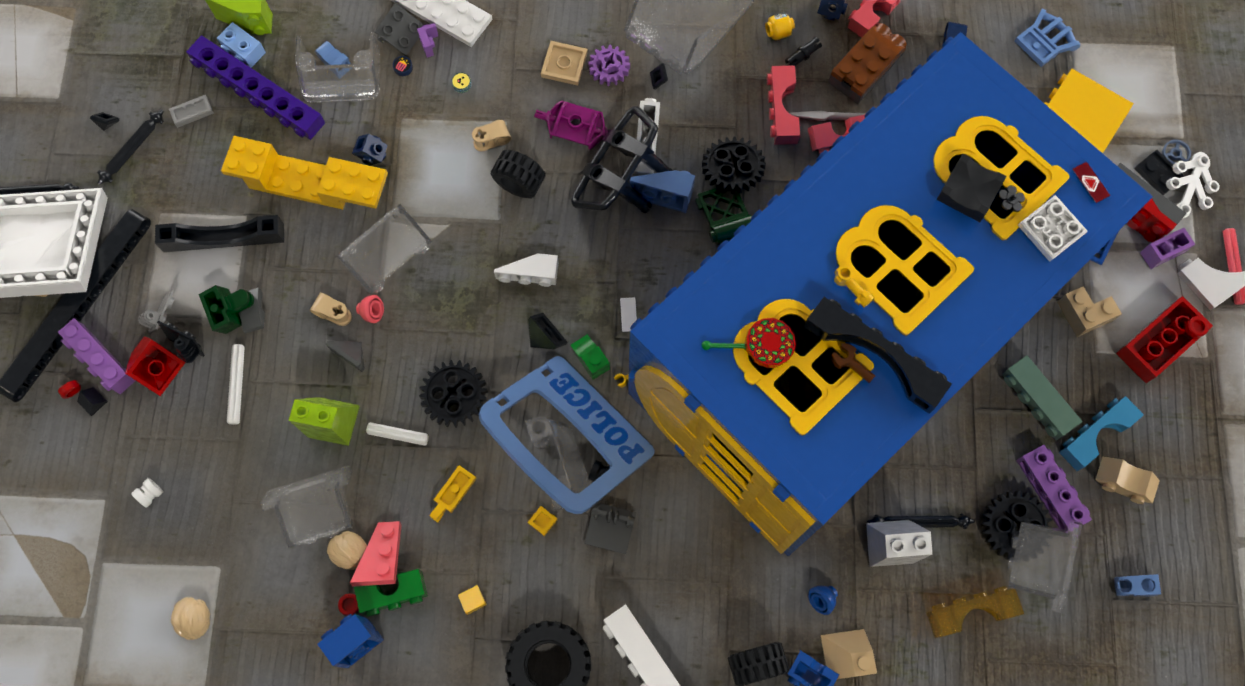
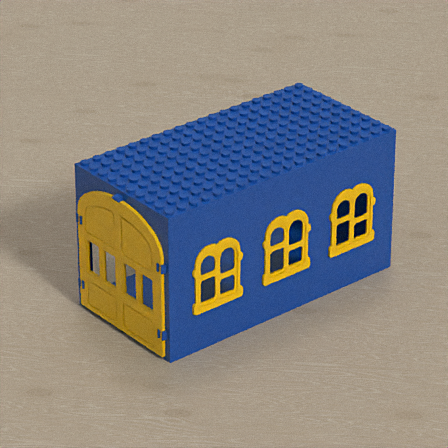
M961 32L954 38L949 37L939 52L935 50L927 58L926 64L923 66L921 64L918 65L908 80L904 78L897 85L894 93H887L877 108L872 107L865 114V119L862 122H855L845 137L841 135L833 143V148L830 151L824 150L818 156L817 162L813 166L808 165L803 169L799 179L796 181L794 179L785 186L784 192L780 196L776 194L767 203V208L763 211L758 210L751 217V222L747 226L741 225L735 231V237L729 242L727 240L722 242L714 256H707L695 273L691 271L684 277L682 285L678 288L673 287L665 296L666 299L661 304L655 303L648 310L649 314L643 320L639 318L630 327L628 394L649 414L662 433L675 445L674 448L683 457L685 456L750 522L749 525L757 533H761L780 554L784 552L787 556H790L819 530L1153 197ZM962 154L969 156L973 161L986 169L1000 172L1007 176L999 191L1006 190L1009 185H1013L1017 188L1016 193L1021 192L1025 196V200L1021 203L1022 209L1014 212L1012 209L1004 210L1001 207L1003 200L999 199L997 193L981 222L964 215L936 199ZM1085 162L1089 164L1110 194L1109 197L1097 203L1073 171V168ZM1056 195L1088 232L1049 262L1018 227V224ZM895 220L900 222L921 241V246L906 260H901L880 240L878 229L885 221ZM865 245L874 248L886 260L885 264L869 278L864 277L856 270L851 262V253L859 246ZM929 252L935 253L950 267V272L934 287L929 286L913 271V267ZM838 267H850L853 270L852 278L864 291L869 288L873 292L872 295L875 298L865 308L861 304L858 306L854 302L857 297L846 285L839 286L834 282V272ZM894 269L898 270L923 293V299L908 313L901 312L877 289V284ZM825 296L827 299L837 301L842 309L849 314L854 313L862 319V323L868 327L881 331L883 337L890 342L900 344L905 352L912 357L916 356L922 359L931 370L944 374L947 377V381L952 383V385L936 408L928 414L908 400L905 389L897 374L883 359L868 349L852 343L823 341L821 339L805 356H799L794 351V354L786 363L772 369L767 375H762L751 364L748 353L744 349L710 348L709 350H704L701 344L706 340L710 343L744 344L748 330L755 322L764 318L780 320L785 315L794 314L806 322ZM841 343H846L857 349L855 352L856 360L872 372L875 377L868 383L850 368L834 384H828L812 368V363L828 348L835 349L844 359L847 358V354L839 348ZM791 366L797 367L822 393L821 397L805 412H800L774 387V382ZM713 435H715L753 473V476L713 437ZM710 443L735 467V469H736L749 483H747V482L710 446Z

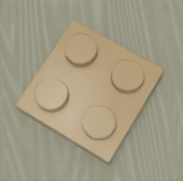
M550 41L541 77L578 86L588 49Z

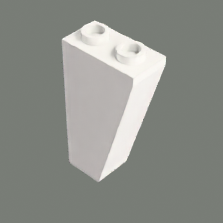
M652 98L640 101V108L658 126L660 102H656V99ZM639 118L637 140L643 143L650 129ZM658 131L652 145L650 146V149L654 151L655 155ZM642 162L639 163L634 171V175L654 174V171Z

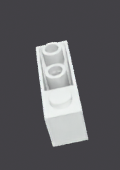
M537 253L494 269L495 278L504 283L519 281L520 284L524 285L539 283V285L544 287L556 285L559 264L558 255Z

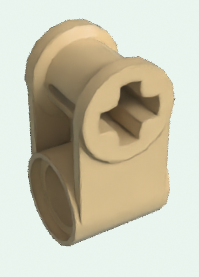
M496 120L490 124L477 127L472 132L474 147L481 152L506 145L511 141V136L503 120Z
M321 292L310 308V312L339 326L349 324L352 319V314L345 304Z

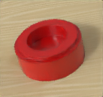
M1194 316L1185 323V331L1192 338H1200L1207 334L1209 330L1208 322L1200 316Z
M72 380L61 386L58 393L63 399H68L81 390V385L77 380Z
M349 593L339 599L338 609L343 615L348 616L351 614L353 616L359 612L356 595Z

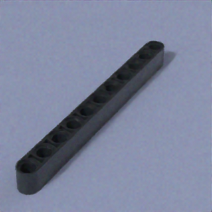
M133 209L128 210L95 253L87 291L65 293L0 379L1 395L13 402L20 401L26 395L63 345L61 342L63 337L58 331L73 318L79 322L149 229L151 225L149 218Z

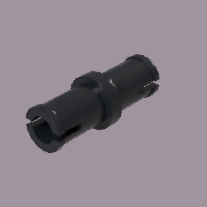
M814 37L804 46L798 47L794 54L785 59L786 64L790 63L787 66H796L803 60L809 59L812 53L822 47L821 42L817 44L820 40Z

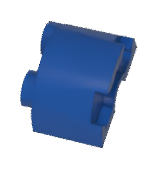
M800 650L787 674L789 676L787 681L794 686H834L839 674Z

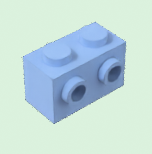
M233 22L217 37L221 45L220 48L250 68L266 53L258 40Z

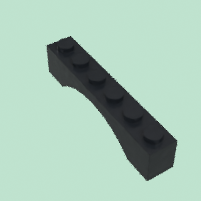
M278 215L257 216L243 223L226 226H192L178 223L155 225V244L163 252L284 243V223Z
M824 296L804 325V328L823 341L848 342L877 354L897 374L905 389L908 400L928 414L936 408L952 385V383L947 381V377L944 374L928 368L922 359L916 356L912 357L906 353L900 344L890 342L884 338L881 331L868 327L862 323V319L854 313L849 314L833 299H827Z

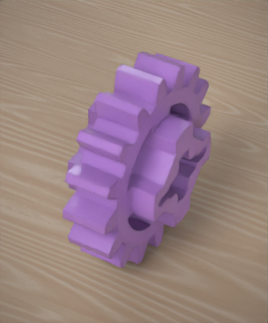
M609 45L608 49L601 46V51L595 49V55H590V75H593L594 81L600 79L601 85L604 82H607V86H610V82L617 85V80L623 82L624 76H628L630 69L629 56H625L624 50L619 52L618 46L615 49H612L611 45Z

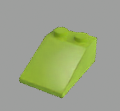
M205 0L216 19L227 24L233 22L251 34H272L273 14L266 0Z

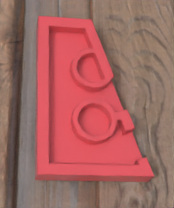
M400 521L379 522L350 581L352 587L396 584L401 535Z

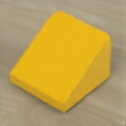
M478 585L458 595L467 615L487 605Z

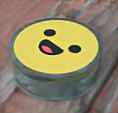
M463 72L455 74L452 77L453 89L459 93L467 92L471 88L469 75Z

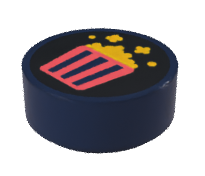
M400 56L393 61V69L397 75L407 76L412 72L413 65L408 57Z

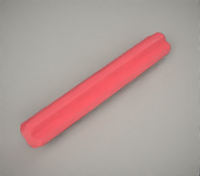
M1227 228L1222 233L1229 272H1242L1236 230L1234 228ZM1245 286L1233 294L1234 304L1242 305L1245 303Z

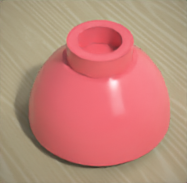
M369 295L357 304L356 312L365 321L377 323L383 316L384 305L379 296Z

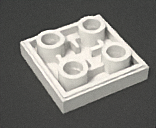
M1056 195L1018 224V227L1049 262L1088 232Z

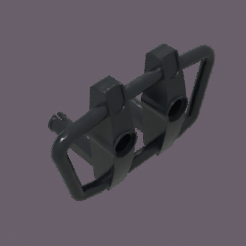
M634 106L627 110L614 129L607 130L608 132L601 139L604 141L591 162H586V166L580 172L583 176L571 198L573 207L602 211L606 210L618 196H621L630 204L636 206L641 212L647 213L650 211L645 205L651 208V202L634 190L627 183L640 162L657 173L673 170L664 164L654 154V151L650 149L657 134L658 126L640 107ZM635 114L650 129L643 143L622 131ZM610 146L625 156L633 157L621 178L599 164ZM589 180H592L604 190L612 191L603 202L579 201Z

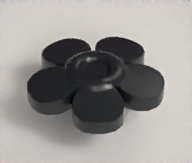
M1009 185L1006 190H1000L998 197L1000 200H1003L1001 207L1004 210L1012 209L1014 212H1018L1022 209L1021 203L1025 200V196L1021 192L1016 193L1017 188L1013 185Z

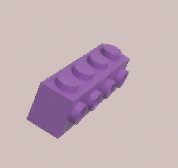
M75 318L58 331L63 337L61 342L68 349L73 348L76 351L74 356L80 362H86L89 365L87 370L93 376H99L102 379L100 384L106 390L110 391L112 389L121 394L136 381L125 374L126 369L85 325Z
M1045 445L1016 460L1040 500L1044 503L1046 509L1049 510V514L1062 535L1092 520L1089 516L1088 508L1080 502L1076 489L1068 483L1065 472L1061 467H1058L1054 461L1053 453Z

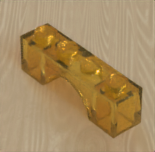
M1007 586L994 589L995 594L987 595L985 591L974 594L973 600L966 601V598L963 597L952 600L954 605L946 607L945 603L932 606L933 611L926 613L934 637L939 638L961 632L965 616L973 609L988 612L996 621L1023 615L1024 611L1016 589L1008 590Z

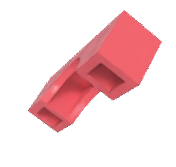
M772 66L770 74H767V85H770L771 90L768 91V103L772 104V108L769 109V120H773V126L770 127L771 138L774 137V145L798 144L800 138L799 117L788 113L782 103L785 96L794 92L796 85L795 66Z

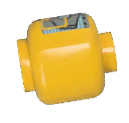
M786 13L772 15L768 18V22L765 23L766 33L773 40H780L791 36L792 29L795 28L793 18H790Z

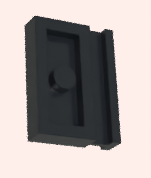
M1155 150L1134 168L1162 195L1170 191L1166 186L1167 180L1173 177H1185L1182 173L1176 174L1172 168L1173 164L1158 150Z

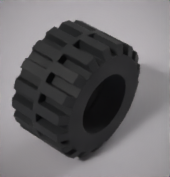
M503 150L490 173L493 180L504 190L518 197L529 199L534 198L546 176L545 171L536 161L525 154L513 150Z
M779 642L738 652L728 657L736 686L759 682L786 674L789 671L782 643Z

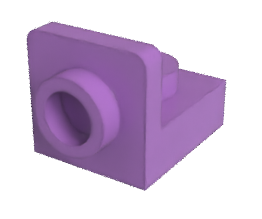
M435 23L426 24L417 29L427 58L434 56L432 48L435 47L433 38L438 37Z

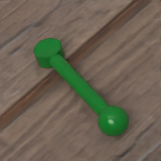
M706 340L701 344L704 350H709L710 348H740L746 351L745 343H710Z

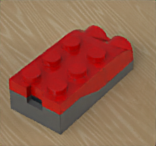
M1119 163L1118 167L1153 196L1127 222V225L1139 232L1148 242L1153 243L1163 238L1176 227L1187 213L1122 163Z

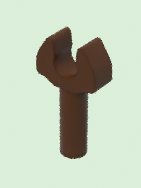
M841 343L839 348L847 354V358H841L837 353L833 352L831 355L833 364L838 369L850 367L865 381L870 383L875 375L856 360L855 352L857 349L850 344Z

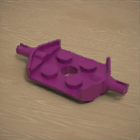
M565 101L556 103L547 113L536 110L534 118L547 122L551 139L552 136L573 141L588 146L589 150L595 147L608 132L602 112ZM573 119H579L581 121V123L576 126L572 125L570 122Z

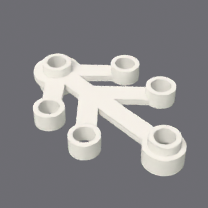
M1203 152L1195 153L1190 161H1179L1173 164L1172 168L1176 174H1181L1187 169H1193L1191 175L1181 178L1173 177L1166 182L1169 190H1175L1187 184L1181 202L1176 204V206L1187 213L1182 219L1188 217L1191 212L1189 204L1194 191L1199 201L1198 205L1202 210L1213 206V200L1205 195L1199 179L1200 175L1204 180V188L1207 193L1212 194L1219 190L1218 182L1212 180L1208 170L1210 159Z

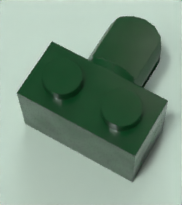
M215 285L199 294L212 331L227 334L242 326L239 313L254 304L253 294L244 289L231 293L229 289Z

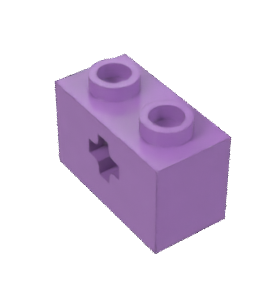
M1182 228L1149 244L1140 254L1150 269H1153L1184 254L1195 243L1186 229Z

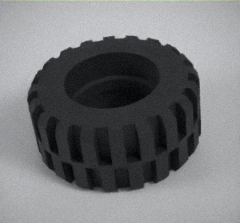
M541 621L540 623L529 625L525 630L522 629L516 639L512 640L511 647L505 658L507 659L505 673H507L509 686H540L529 675L528 660L535 648L547 643L562 647L570 661L567 677L556 686H586L588 684L592 667L590 652L581 635L572 627L557 621Z

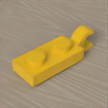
M459 465L433 499L438 505L429 516L438 523L446 510L452 513L476 481V476Z

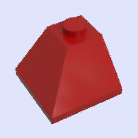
M144 336L132 351L125 374L161 396L185 362L152 339Z

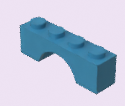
M1126 396L1120 400L1117 398L1113 399L1106 405L1109 408L1108 410L1098 412L1092 417L1094 421L1092 424L1088 425L1086 423L1077 431L1079 435L1076 438L1071 436L1062 444L1064 448L1059 453L1076 471L1086 467L1099 455L1096 439L1101 429L1110 428L1123 432L1144 415Z

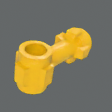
M840 266L835 270L834 282L839 286L846 285L857 297L854 302L858 306L861 304L865 308L874 300L873 292L869 288L864 291L852 278L853 270L850 267Z

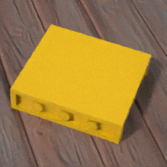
M1071 69L1067 75L1064 73L1058 81L1059 88L1054 87L1048 96L1051 99L1050 102H1045L1044 104L1103 153L1134 103L1078 71Z

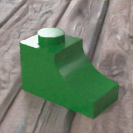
M588 334L570 345L592 380L610 370V362Z

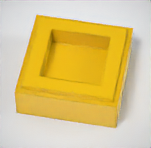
M540 506L527 523L545 537L558 519Z

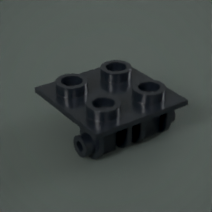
M160 321L157 322L167 338L174 342L175 349L185 363H192L198 354L203 357L205 356L201 350V345L196 342V337L187 331L183 333L169 322L166 324Z

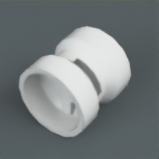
M147 478L143 482V486L136 488L131 494L140 504L147 508L152 504V500L155 497H159L163 493V490L153 480Z

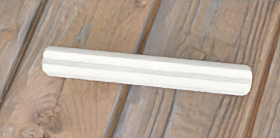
M233 344L231 353L227 423L231 425L240 423L245 350L242 344Z

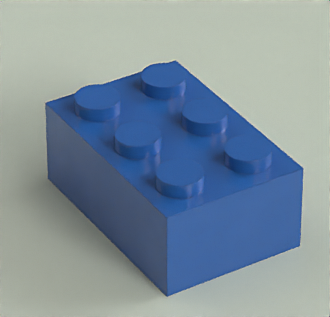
M350 614L340 621L341 625L337 629H330L321 636L322 640L317 645L334 667L350 668L384 639L368 618L356 614L352 616Z

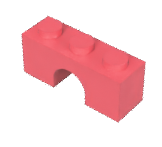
M863 0L858 10L855 9L850 14L848 28L862 38L871 27L879 24L881 18L874 11H882L889 15L900 3V0Z
M865 114L845 120L846 132L842 136L845 137L849 133L850 127L855 122H862L865 119ZM831 122L808 128L812 152L819 151V154L824 150L830 151L833 143L841 136L833 131Z

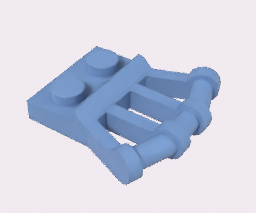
M1043 8L1034 24L1021 33L1014 41L1040 67L1055 58L1059 53L1075 51L1081 46L1079 41H1076L1072 28L1066 26L1060 17L1057 18L1046 13V10ZM1042 19L1050 23L1042 30L1038 28ZM1057 28L1060 33L1050 39L1046 36L1051 30ZM1063 37H1066L1068 41L1067 44H1063L1060 46L1056 45V43L1059 40H1061Z

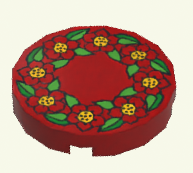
M764 318L755 322L748 330L745 339L746 351L758 365L766 368H776L786 363L794 354L796 347L795 335L791 328L783 321L774 318Z

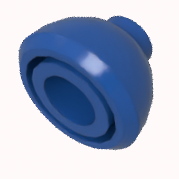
M823 585L811 588L808 592V598L812 607L823 615L831 614L836 606L837 590L833 586L827 587Z

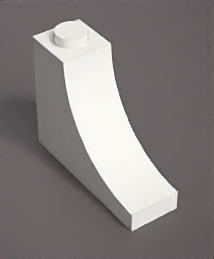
M1199 258L1194 261L1188 259L1180 265L1182 270L1177 273L1210 311L1245 286V271L1224 272L1206 265Z

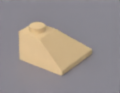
M864 629L820 635L825 665L839 674L837 679L877 674L873 650Z

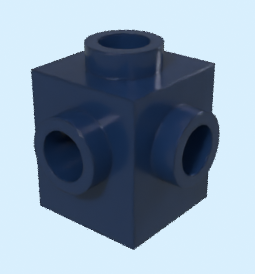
M821 0L817 13L824 15L825 19L835 21V18L839 19L841 14L845 15L848 4L844 3L845 0Z
M365 134L358 136L352 154L362 159L361 161L364 164L373 165L381 163L385 159L388 145L383 143L381 138Z

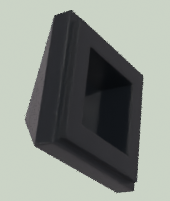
M661 63L650 72L653 89L655 90L668 81L664 63Z
M104 112L90 116V119L103 131L119 122L120 119Z

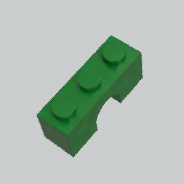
M415 569L398 574L399 586L392 595H384L380 585L354 587L359 613L372 617L380 614L382 609L388 608L389 611L401 608L403 603L410 602V605L423 602L422 598L428 595L422 571Z

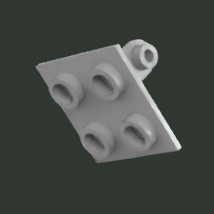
M174 291L169 292L163 297L157 312L147 310L139 315L138 322L149 328L148 333L161 328L157 323L158 321L165 322L166 317L163 315L167 309L171 308L175 298L172 297Z

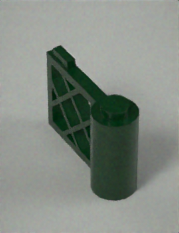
M722 187L719 190L715 188L697 194L695 202L699 210L703 209L710 225L711 231H709V236L712 243L715 242L717 245H720L725 240L729 242L735 237L734 233L741 225L747 226L751 222L752 216L748 214L738 190L734 191L732 200L722 196ZM712 197L716 201L712 206L705 203L704 198ZM719 201L729 204L726 211L716 207ZM733 205L740 208L742 213L735 215L729 211ZM713 212L723 215L721 220L714 222L711 216Z

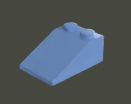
M673 170L631 177L630 185L652 204L686 213L693 193L695 175L688 171Z

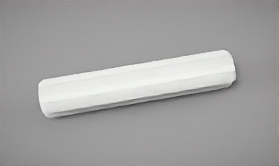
M368 423L366 429L369 435L424 446L428 442V434L376 423Z

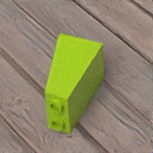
M321 397L295 399L288 421L308 438L349 446L360 406Z

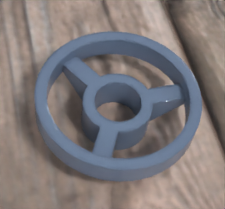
M1171 140L1164 145L1162 155L1172 164L1177 163L1174 162L1176 160L1187 162L1191 157V150L1185 142ZM1176 143L1175 147L1169 153H1166L1167 145ZM1180 145L1186 149L1187 159L1182 156V151L1179 149Z

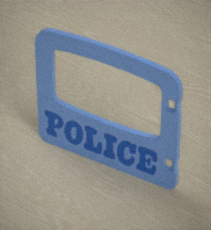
M560 356L553 357L543 366L535 369L502 391L501 394L487 401L479 412L481 424L510 458L554 501L573 514H582L588 511L650 460L655 453L653 446ZM547 369L551 374L545 377L541 372ZM531 393H538L562 413L589 440L610 465V469L583 491L574 493L551 474L509 430L500 418V415ZM504 399L507 404L501 407L497 402Z

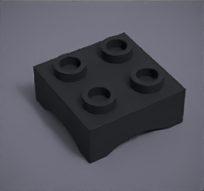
M962 154L936 200L981 222L1007 176L1000 172L986 169L973 161L969 156Z

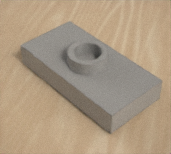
M206 94L169 109L177 128L214 114Z

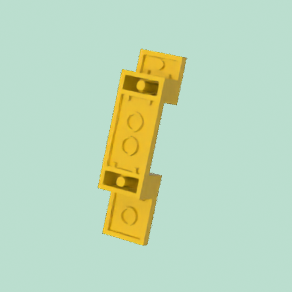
M233 136L221 169L224 175L242 178L249 189L342 210L346 202L376 209L388 174L386 169L329 157L327 164L323 165L278 155L270 143Z

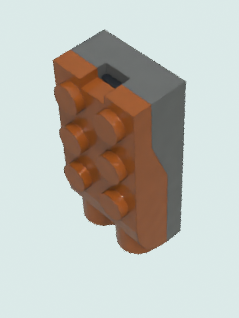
M879 23L877 26L874 25L832 70L828 83L859 104L905 53L906 40L899 34H892L890 28L883 23Z

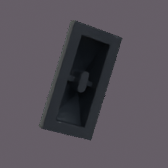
M543 312L529 317L530 347L556 349L568 343Z

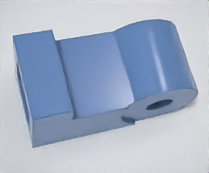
M325 41L315 50L319 59L339 78L352 68L349 58L344 53L335 49L328 41ZM343 64H345L344 68L341 69V70H339V68H340Z
M1158 574L1114 578L1116 596L1148 597L1161 595Z

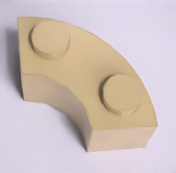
M1102 457L1095 479L1102 485V489L1129 497L1132 502L1137 504H1144V502L1153 504L1160 481L1152 471L1137 468L1123 459Z

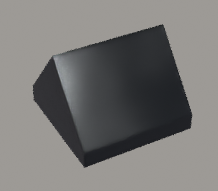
M94 387L80 391L77 400L90 416H93L108 402Z

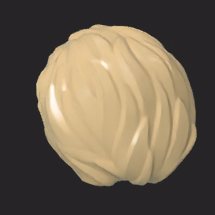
M345 531L330 540L327 553L330 560L336 566L354 570L357 568L367 545L358 534Z
M185 597L174 605L171 615V624L174 631L187 640H194L203 636L210 625V612L206 603L203 600H196L192 597Z

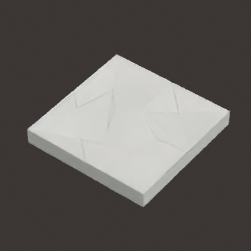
M102 188L0 195V298L87 291L108 199Z

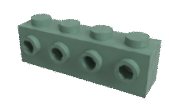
M1028 355L1002 374L1005 383L1016 391L1019 400L1031 409L1033 417L1045 426L1047 434L1054 437L1055 440L1063 437L1083 422Z

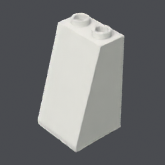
M910 520L866 523L870 567L913 564L932 555L931 531Z

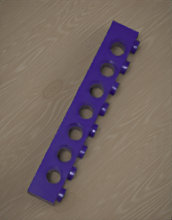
M202 35L186 51L191 58L189 61L196 68H203L205 73L211 78H218L219 82L226 88H233L237 95L242 98L244 96L248 98L253 106L257 108L260 106L268 116L272 118L275 116L283 126L293 128L298 136L302 138L305 136L311 140L325 124L319 112Z

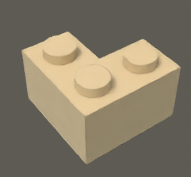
M1084 286L1065 294L1057 301L1077 337L1113 322L1122 314L1112 296L1094 304Z

